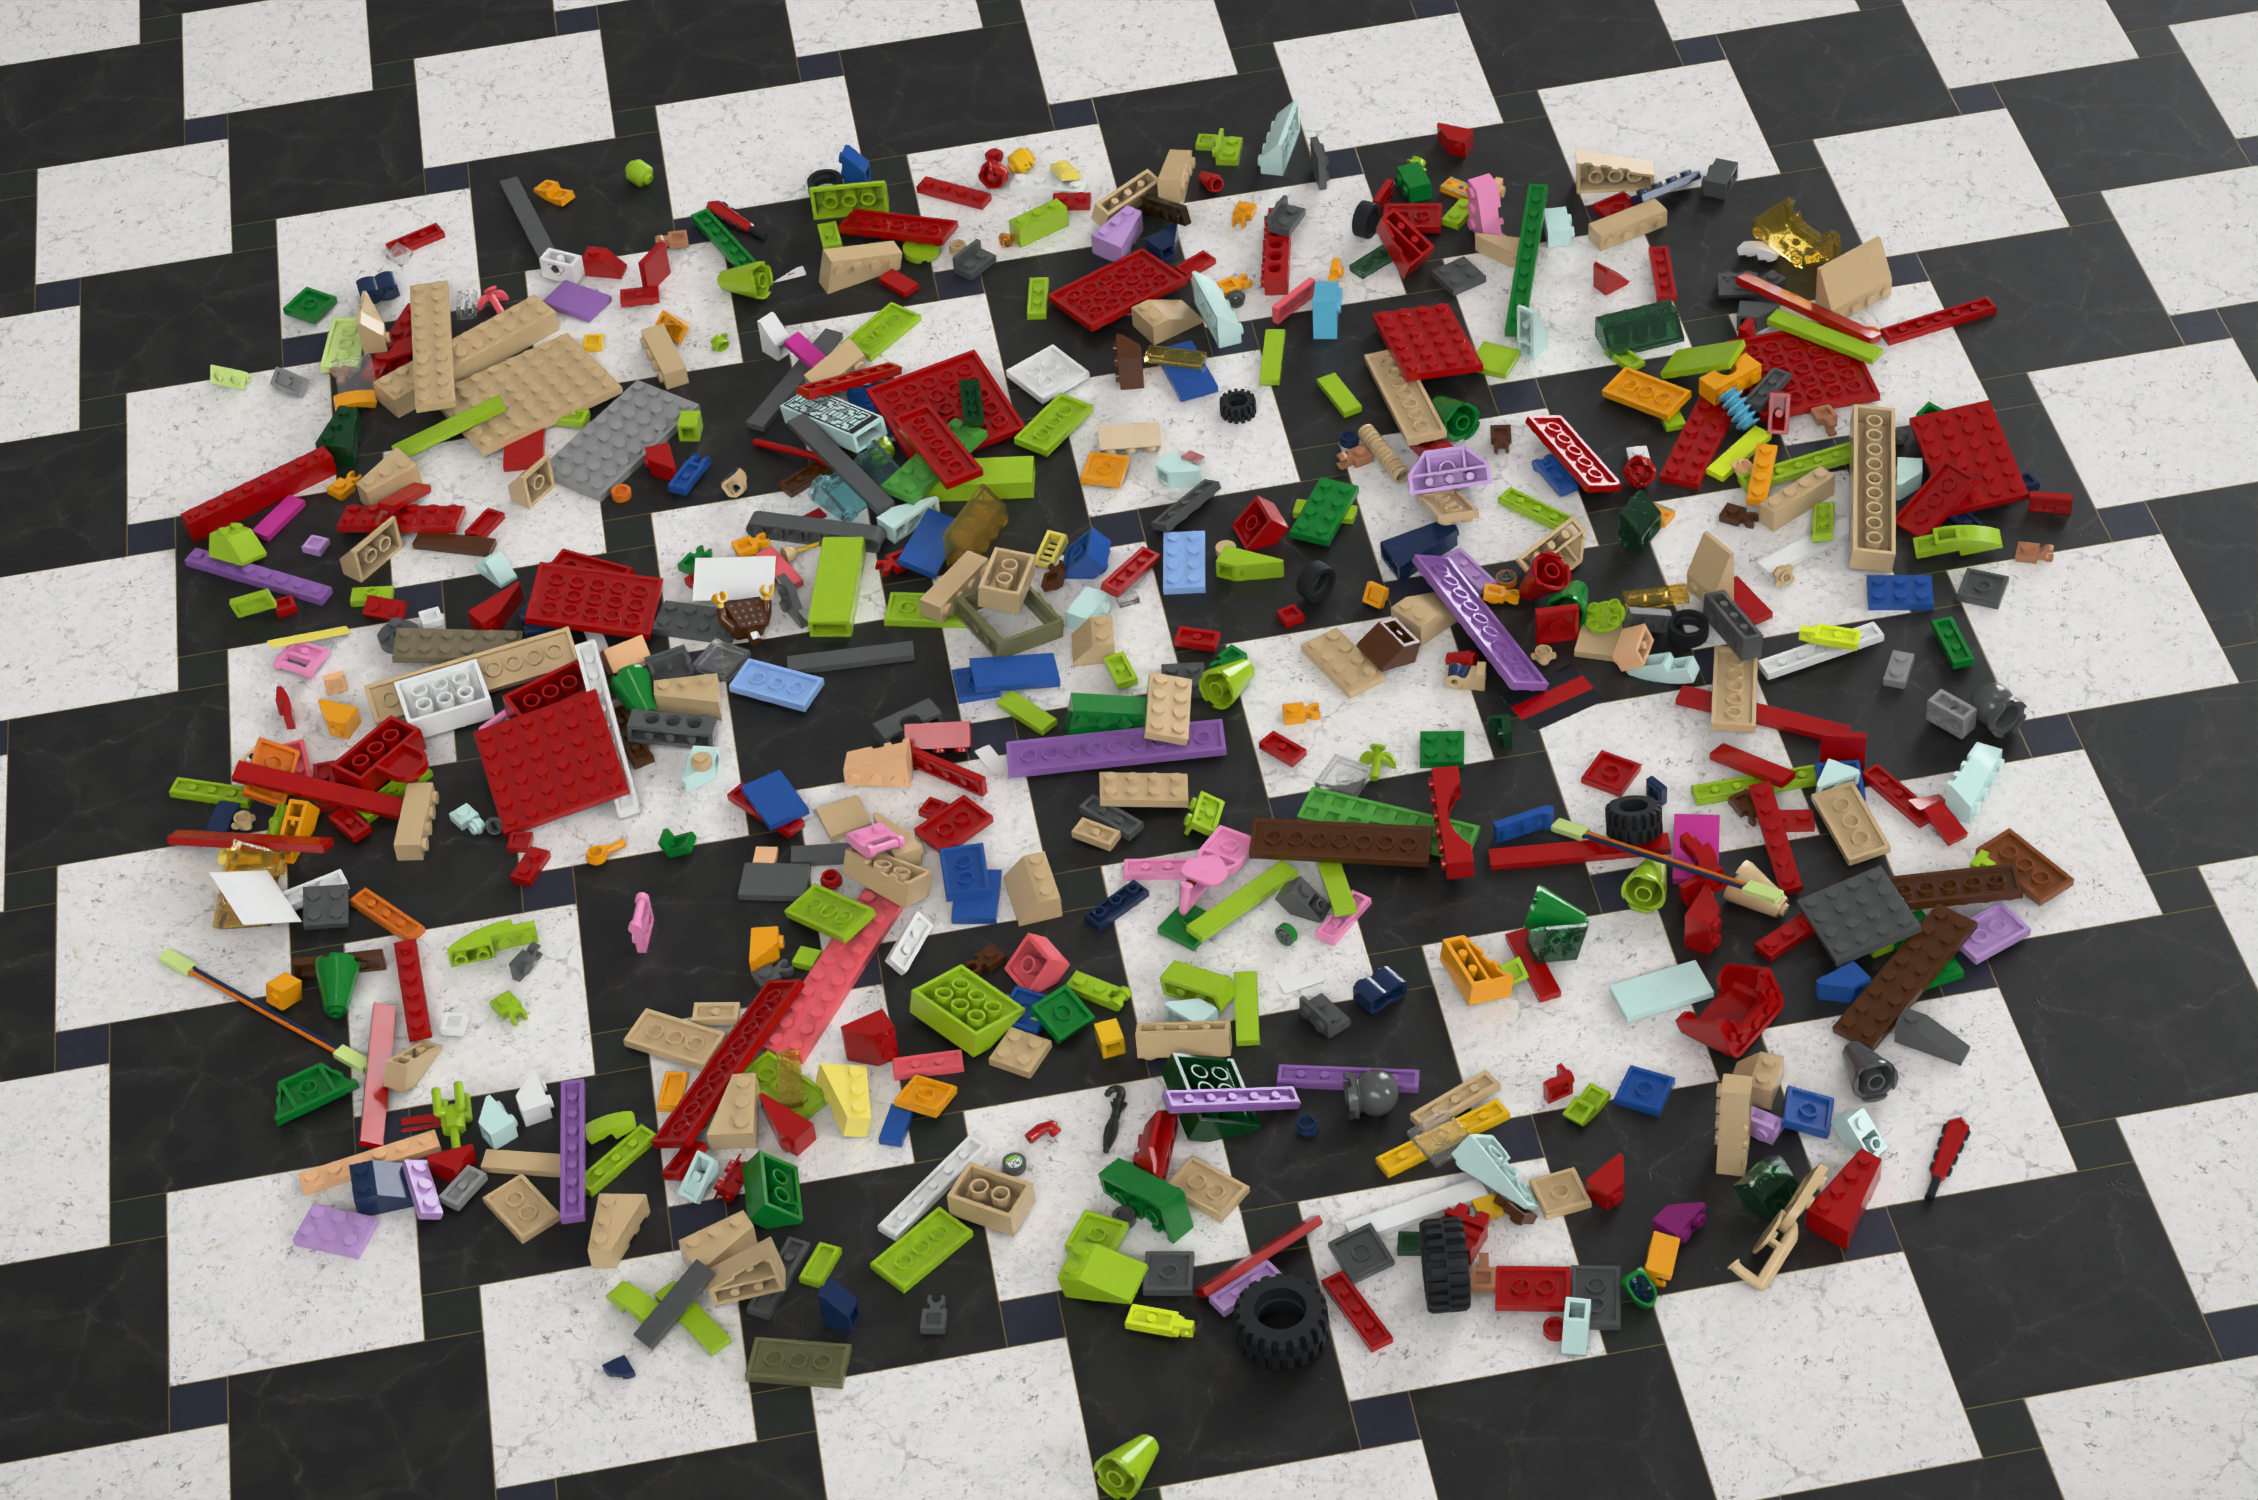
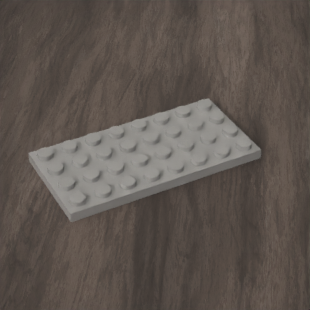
M636 380L550 459L555 483L602 502L611 494V489L614 486L623 483L644 463L643 456H646L645 447L666 443L678 431L677 424L681 410L700 411L699 404Z

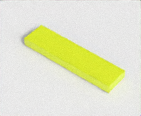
M1755 425L1706 468V474L1724 482L1735 472L1731 465L1732 462H1739L1743 458L1750 459L1755 454L1757 443L1766 444L1772 439V434H1767L1766 430Z

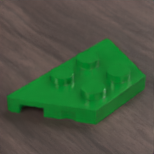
M321 1062L279 1081L277 1086L278 1096L276 1097L277 1114L275 1115L277 1126L359 1089L358 1081L354 1078L352 1080L345 1078L342 1072L332 1070Z

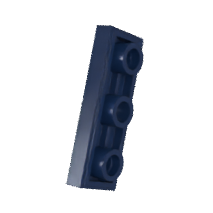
M1133 879L1084 914V920L1100 932L1149 897V890Z

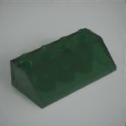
M1670 299L1595 317V337L1603 350H1606L1609 359H1612V356L1615 354L1619 357L1627 355L1630 350L1637 353L1684 342V334L1678 311Z

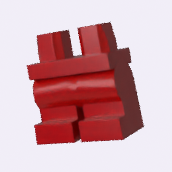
M1459 1202L1453 1209L1448 1207L1445 1215L1441 1218L1457 1216L1462 1219L1466 1237L1468 1263L1472 1265L1483 1243L1488 1238L1490 1215L1480 1211L1475 1218L1469 1216L1470 1208Z

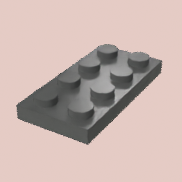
M665 600L653 624L652 634L729 646H731L734 640L732 634L719 625L716 607Z

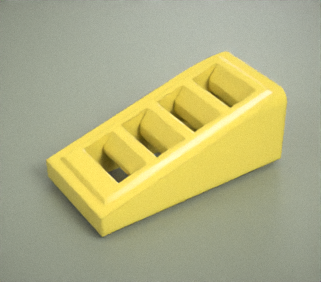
M1047 530L1037 551L1035 566L1048 569L1050 563H1053L1055 566L1068 544L1067 534ZM1041 559L1048 560L1050 562H1043L1041 561Z

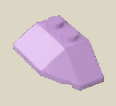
M1465 445L1423 451L1407 474L1410 495L1492 483L1489 462Z

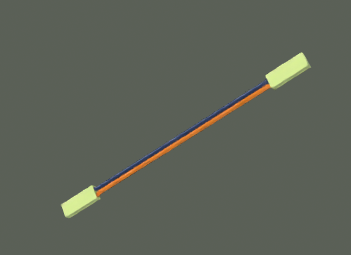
M1562 818L1557 819L1550 826L1552 832L1580 841L1589 839L1742 889L1744 895L1775 905L1784 897V892L1781 889L1753 880L1743 882L1593 833L1589 827Z
M170 948L158 957L161 963L187 977L189 975L197 977L332 1052L335 1059L362 1074L366 1072L367 1057L346 1045L337 1046L201 971L195 962Z

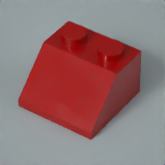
M1258 495L1231 525L1247 551L1276 544L1289 529L1275 504Z
M1704 885L1685 914L1684 947L1710 956L1714 948L1719 947L1722 940V935H1720L1722 919H1720V907L1710 887Z
M883 1009L841 1026L845 1056L848 1061L881 1066L893 1061L892 1058L899 1057L895 1027Z

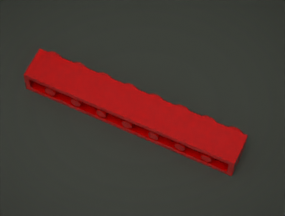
M322 446L181 513L186 533L194 542H197L209 536L210 533L217 531L218 528L227 527L231 523L243 520L284 500L288 495L293 496L336 475L337 470L333 456Z

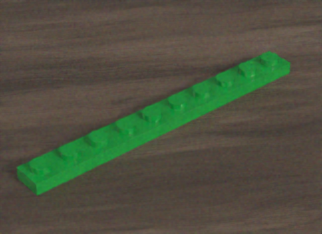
M1529 183L1505 325V336L1517 337V306L1520 304L1527 308L1530 307L1547 202L1548 184Z

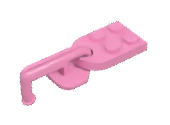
M1219 825L1199 849L1197 857L1189 858L1183 864L1181 875L1197 883L1193 887L1189 882H1180L1179 912L1181 915L1185 916L1209 887L1220 886L1228 876L1237 873L1249 859L1250 835Z

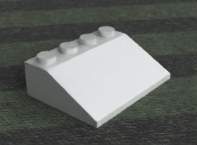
M477 659L394 682L406 722L420 728L423 738L485 721L495 716L492 701Z

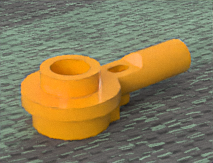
M622 838L610 845L592 846L588 848L585 859L591 865H601L607 860V855L626 847V841Z

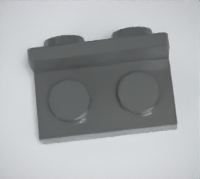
M1283 195L1276 202L1273 210L1267 214L1268 232L1290 237L1305 217L1306 209L1289 205L1288 196Z
M975 239L952 258L954 273L970 281L974 280L997 261L995 254L981 248V241L979 239Z
M1725 271L1718 273V298L1758 297L1759 294L1735 283L1737 276L1750 273L1758 277V272L1743 271L1741 273H1732Z
M1629 607L1622 622V627L1628 628L1645 623L1650 632L1664 633L1672 616L1670 609Z
M1322 993L1310 1000L1304 995L1299 998V1012L1304 1019H1308L1319 1033L1322 1032L1328 1039L1351 1026L1350 1018Z

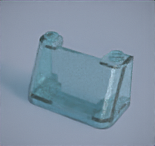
M874 439L866 445L869 449L863 453H858L853 461L881 488V485L900 467ZM835 473L830 476L826 474L824 477L821 474L813 479L808 496L813 502L840 520L851 522L858 516V513L869 507Z

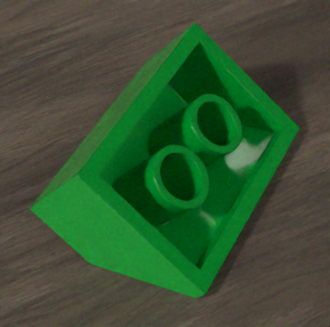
M759 1150L742 1167L748 1218L753 1224L765 1229L801 1224L803 1222L802 1206L800 1208L798 1205V1213L796 1215L794 1214L796 1206L786 1205L789 1201L801 1202L798 1167Z

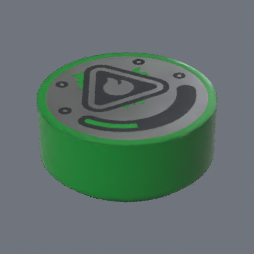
M1281 923L1275 929L1277 939L1285 946H1291L1298 939L1295 928L1289 923Z

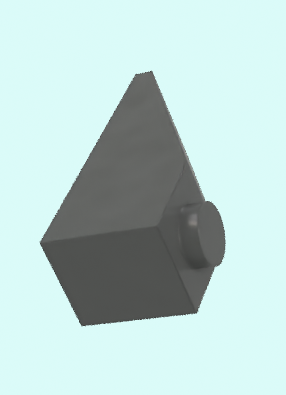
M1905 1007L1896 1022L1894 1039L1896 1043L1960 1066L1970 1051L1968 1044L1926 1014Z

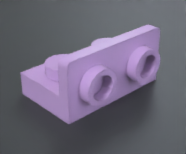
M1752 1106L1750 1136L1773 1145L1785 1128L1781 1127L1782 1118Z

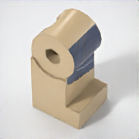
M1477 662V666H1463L1458 663L1450 664L1446 670V685L1452 689L1485 691L1486 662Z

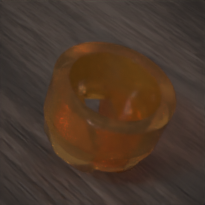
M1007 233L999 234V244L1003 248H1009L1013 245L1014 235Z

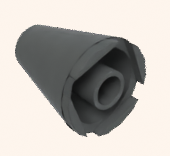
M1859 1041L1850 1042L1844 1047L1842 1056L1855 1095L1865 1102H1877L1888 1096L1887 1092L1891 1088L1895 1089L1899 1079L1898 1071L1894 1065Z

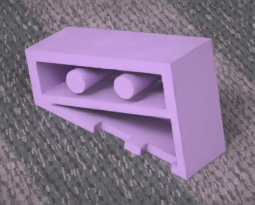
M1126 205L1091 234L1093 254L1112 262L1130 254L1133 244H1136L1143 231L1142 211Z

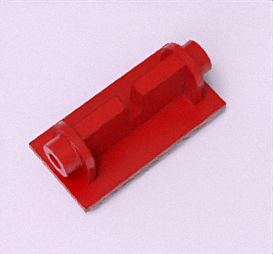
M741 1153L735 1161L732 1159L729 1161L724 1170L727 1173L726 1177L720 1176L713 1188L717 1190L713 1200H716L718 1195L722 1196L723 1201L727 1203L735 1200L742 1186L734 1181L736 1180L744 1184L742 1167L747 1163L746 1161L741 1162L739 1160L742 1155Z

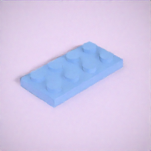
M1205 531L1163 533L1164 595L1206 593Z
M748 658L730 683L729 690L732 693L806 712L825 683L824 678Z

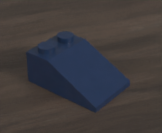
M370 1160L349 1165L353 1198L358 1213L373 1216L414 1207L402 1168L403 1163Z

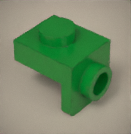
M666 828L662 831L658 845L669 858H674L691 853L697 836L692 831L674 836Z

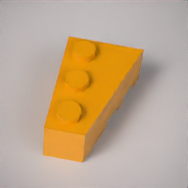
M1465 935L1443 939L1439 960L1468 1006L1510 997L1514 976L1510 972L1506 974L1498 967L1499 963L1495 960L1490 961L1483 955L1484 951Z

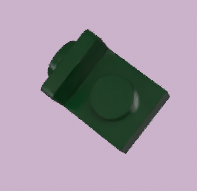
M1510 714L1489 715V734L1498 733V740H1503V747L1512 748Z

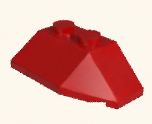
M1167 1109L1157 1110L1145 1124L1143 1134H1139V1152H1135L1133 1164L1136 1167L1147 1170L1151 1175L1165 1181L1179 1125L1178 1113L1168 1114Z

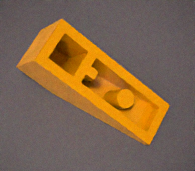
M289 799L279 835L310 837L315 830L320 809L309 801ZM275 851L272 861L293 865L301 852Z

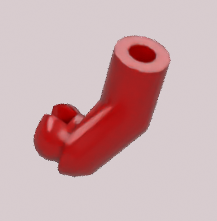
M1054 1120L1043 1122L1025 1134V1138L1032 1144L1047 1131L1051 1137L1056 1136L1061 1132V1128L1057 1125L1058 1122Z

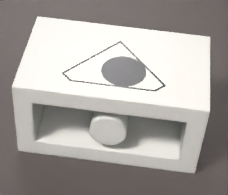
M548 248L539 258L542 276L562 282L567 280L577 284L585 274L581 255Z

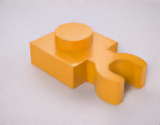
M1238 201L1231 219L1232 227H1235L1237 223H1241V228L1244 229L1246 221H1252L1257 211V204Z
M1332 258L1328 281H1339L1344 276V266H1341L1340 258Z
M1241 274L1237 279L1231 276L1216 282L1219 289H1223L1226 299L1227 294L1235 289L1241 290L1242 293V289L1251 288L1252 279L1248 280L1247 274Z
M350 471L345 479L338 478L326 488L328 495L343 501L356 491V483L362 479V475L359 474L356 477L355 472Z
M765 532L757 534L755 538L749 535L731 542L732 549L738 557H750L759 553V548L766 549L771 546L769 538L766 539Z
M1484 583L1482 600L1491 604H1503L1504 601H1507L1508 603L1518 605L1520 598L1519 590L1505 589L1506 586Z
M1303 702L1282 704L1284 725L1306 723L1308 718L1311 720L1321 719L1319 703H1311L1308 706H1304Z

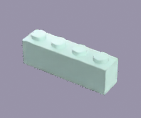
M1976 742L1968 753L1966 761L1963 760L1960 770L1953 774L1954 780L1948 781L1945 805L1957 820L1970 823L1974 815L1978 816L1981 802L1986 801L1989 787L1994 786L1997 772H2001L2005 762V759H2002L2003 749Z

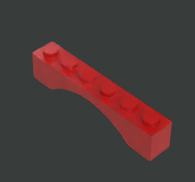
M1458 766L1431 768L1432 777H1428V789L1433 791V793H1430L1431 807H1436V809H1433V820L1438 822V825H1435L1436 838L1441 839L1438 841V852L1443 854V857H1440L1441 870H1446L1447 879L1474 877V859L1471 844L1460 837L1449 820L1453 806L1461 798Z

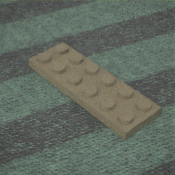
M397 628L392 661L393 663L441 664L523 640V631Z

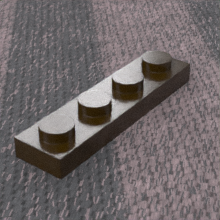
M1150 194L1141 196L1142 208L1147 215L1183 226L1191 224L1186 205Z

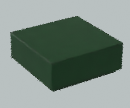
M1398 1231L1397 1256H1421L1419 1232Z

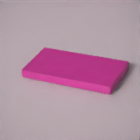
M1674 814L1673 859L1696 866L1680 848V835L1688 832L1692 837H1696L1702 846L1707 842L1710 843L1719 864L1720 815ZM1673 867L1672 884H1680L1692 878L1695 874Z

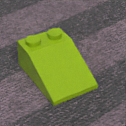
M1075 1241L1057 1279L1066 1298L1131 1305L1149 1267L1143 1262L1097 1243Z

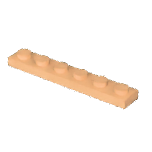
M434 1129L300 1172L298 1175L306 1196L350 1182L349 1165L370 1160L403 1163L405 1159L418 1160L427 1155L442 1152Z

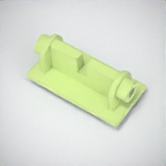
M210 365V384L245 390V384L251 381V375L248 372Z

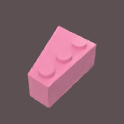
M1489 173L1469 179L1468 188L1466 189L1469 202L1467 204V211L1469 213V219L1467 220L1468 228L1474 233L1506 236L1501 232L1500 225L1504 224L1502 217L1499 218L1498 213L1501 202L1497 182Z

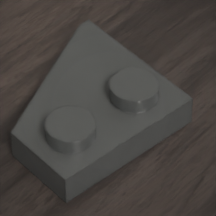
M785 573L778 575V585L776 588L781 597L779 605L784 613L787 612L801 629L807 627L808 621L799 613V610L803 609L798 598L795 585Z

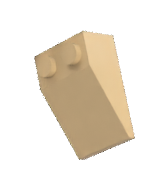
M1146 300L1131 307L1133 326L1153 345H1157L1203 323V318L1182 300Z
M1705 531L1687 572V590L1700 599L1703 604L1706 593L1725 590L1734 601V553L1711 533Z
M1436 592L1408 596L1391 607V618L1396 617L1421 642L1420 646H1423L1457 622L1454 615L1447 609V606L1437 596Z

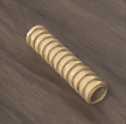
M1363 425L1358 430V437L1376 457L1394 482L1401 484L1407 481L1409 469L1389 447L1373 425Z

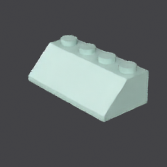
M1294 100L1277 113L1275 121H1272L1271 131L1267 133L1266 143H1263L1262 154L1258 156V166L1261 167V174L1284 175L1300 133L1298 100Z
M1193 271L1194 303L1218 347L1223 348L1242 343L1241 334H1244L1243 326L1237 322L1235 311H1231L1229 300H1225L1223 289H1219L1216 282L1197 271Z

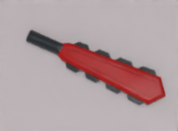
M719 200L707 203L706 208L718 220L727 222V225L736 227L738 231L751 233L762 241L767 239V234L755 228L752 221L745 219L743 214L737 213V210L734 208H729L727 203Z
M1962 1117L1948 1120L1946 1124H1943L1941 1130L1943 1136L1939 1137L1937 1143L1939 1149L1935 1150L1933 1155L1935 1162H1931L1929 1167L1932 1179L1924 1197L1929 1202L1934 1201L1940 1183L1946 1177L1951 1176L1953 1171L1951 1166L1956 1165L1959 1158L1957 1154L1962 1153L1965 1145L1963 1141H1967L1971 1134L1970 1126Z

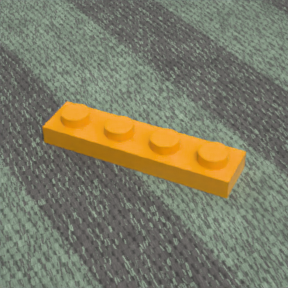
M1757 443L1746 505L1759 506L1760 502L1769 497L1778 445Z

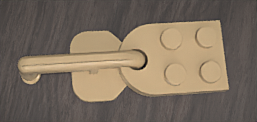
M1819 1163L1804 1177L1785 1209H1781L1759 1238L1752 1250L1754 1254L1759 1252L1766 1244L1774 1250L1758 1275L1745 1268L1739 1262L1740 1259L1734 1261L1727 1268L1731 1269L1738 1277L1754 1288L1765 1290L1797 1242L1798 1224L1796 1219L1805 1208L1808 1209L1815 1199L1813 1194L1817 1189L1820 1190L1826 1182L1827 1177L1824 1175L1829 1168ZM1776 1229L1784 1234L1779 1242L1775 1240L1778 1235Z

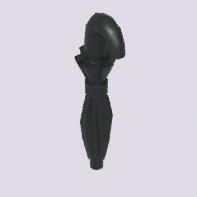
M1120 1085L1110 1086L1104 1093L1106 1097H1110L1113 1092L1117 1093L1116 1098H1113V1102L1110 1101L1112 1112L1103 1134L1104 1153L1109 1152L1117 1137L1120 1115L1127 1106V1102H1124L1126 1091Z

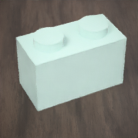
M1566 207L1546 208L1543 227L1548 248L1571 246V238L1575 237L1571 214L1567 213Z
M1086 586L1065 612L1067 628L1077 630L1090 617L1108 614L1110 610L1108 593Z

